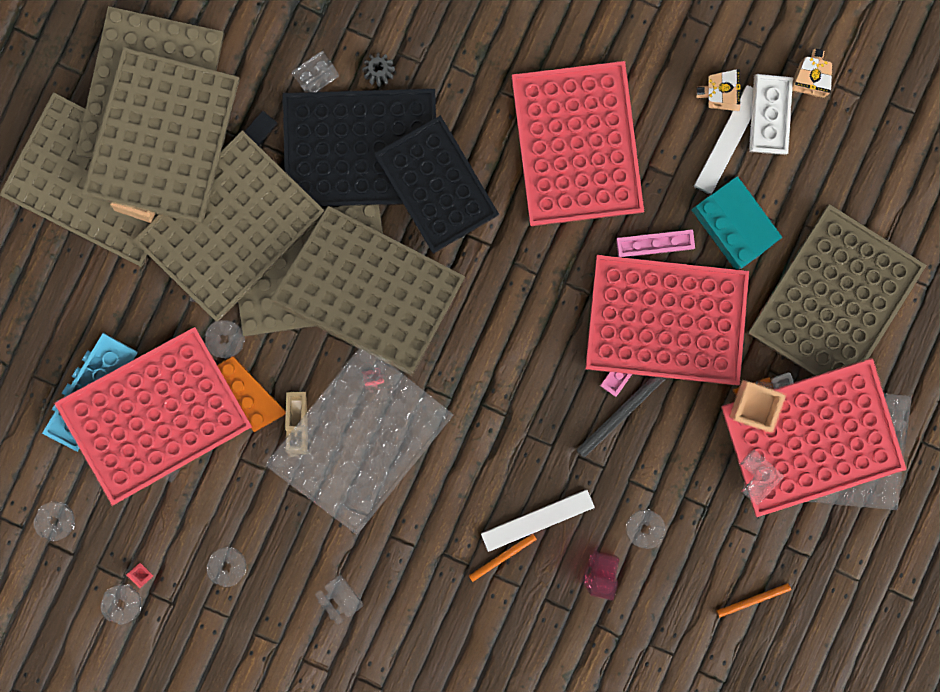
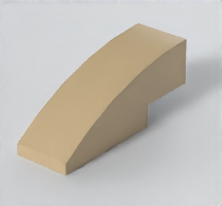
M286 392L285 430L286 451L288 454L307 453L306 392Z

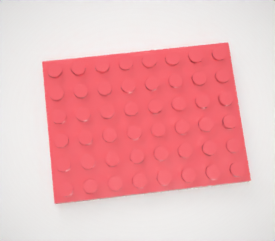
M625 61L512 75L530 226L643 213L644 205Z
M597 255L585 369L739 386L749 271Z
M196 327L54 403L112 506L252 427Z
M872 358L773 389L786 395L773 432L730 418L734 402L721 406L756 517L907 470Z

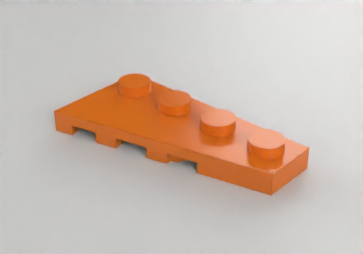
M234 356L217 365L250 422L253 432L286 415V410L280 406L274 397L256 381Z

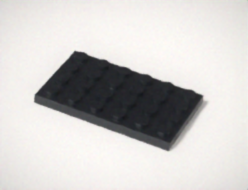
M441 115L374 154L433 254L499 216L497 209Z

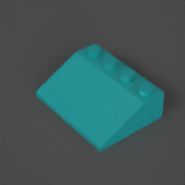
M738 176L691 209L735 270L742 269L782 238Z

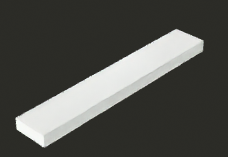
M747 85L740 96V111H733L694 184V187L709 195L713 193L751 120L752 87Z
M586 489L481 533L489 552L595 507Z

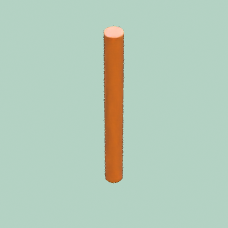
M534 534L529 535L470 574L469 577L472 582L536 541L537 539Z
M789 583L719 609L717 614L721 618L791 591Z

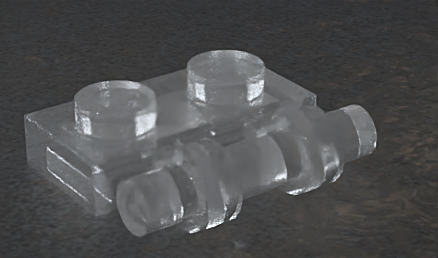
M341 574L325 586L328 594L324 595L321 590L314 594L319 600L320 606H324L329 613L330 619H334L337 625L344 621L340 616L342 612L347 617H350L364 605ZM332 598L335 600V602H336V603L338 604V606H339V607L336 608V609L333 607V605H332V604L330 603V601H329V600L332 599Z

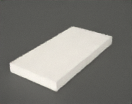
M754 75L749 152L788 154L793 77Z

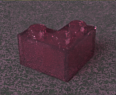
M594 551V556H590L588 566L591 569L590 573L585 576L584 585L591 596L614 600L618 583L615 578L619 564L617 556Z

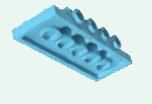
M103 333L92 352L88 350L82 361L85 362L83 367H77L72 375L75 378L72 385L67 384L62 392L65 395L64 398L133 361L138 351ZM54 405L52 410L55 413L42 434L78 452L80 449L57 407Z

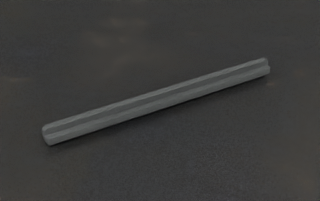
M651 377L577 449L578 453L582 457H586L666 378Z

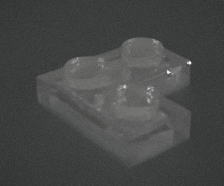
M754 449L740 463L755 476L742 492L756 505H759L784 478L777 469Z

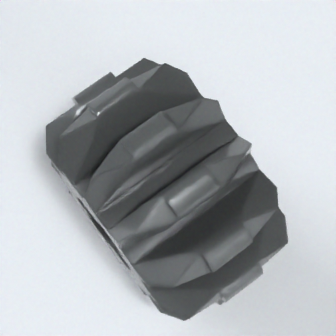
M380 53L376 54V58L370 54L369 58L371 61L364 60L366 65L362 68V71L366 73L364 78L370 79L371 85L375 81H377V86H381V81L388 84L387 78L393 79L391 73L395 71V67L392 66L393 61L387 60L388 56L386 54L382 58ZM380 67H382V71H375V68L379 69Z

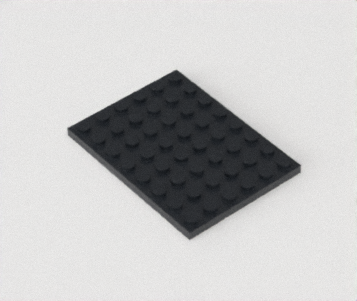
M435 89L283 93L285 173L320 207L404 205L374 154L436 118Z

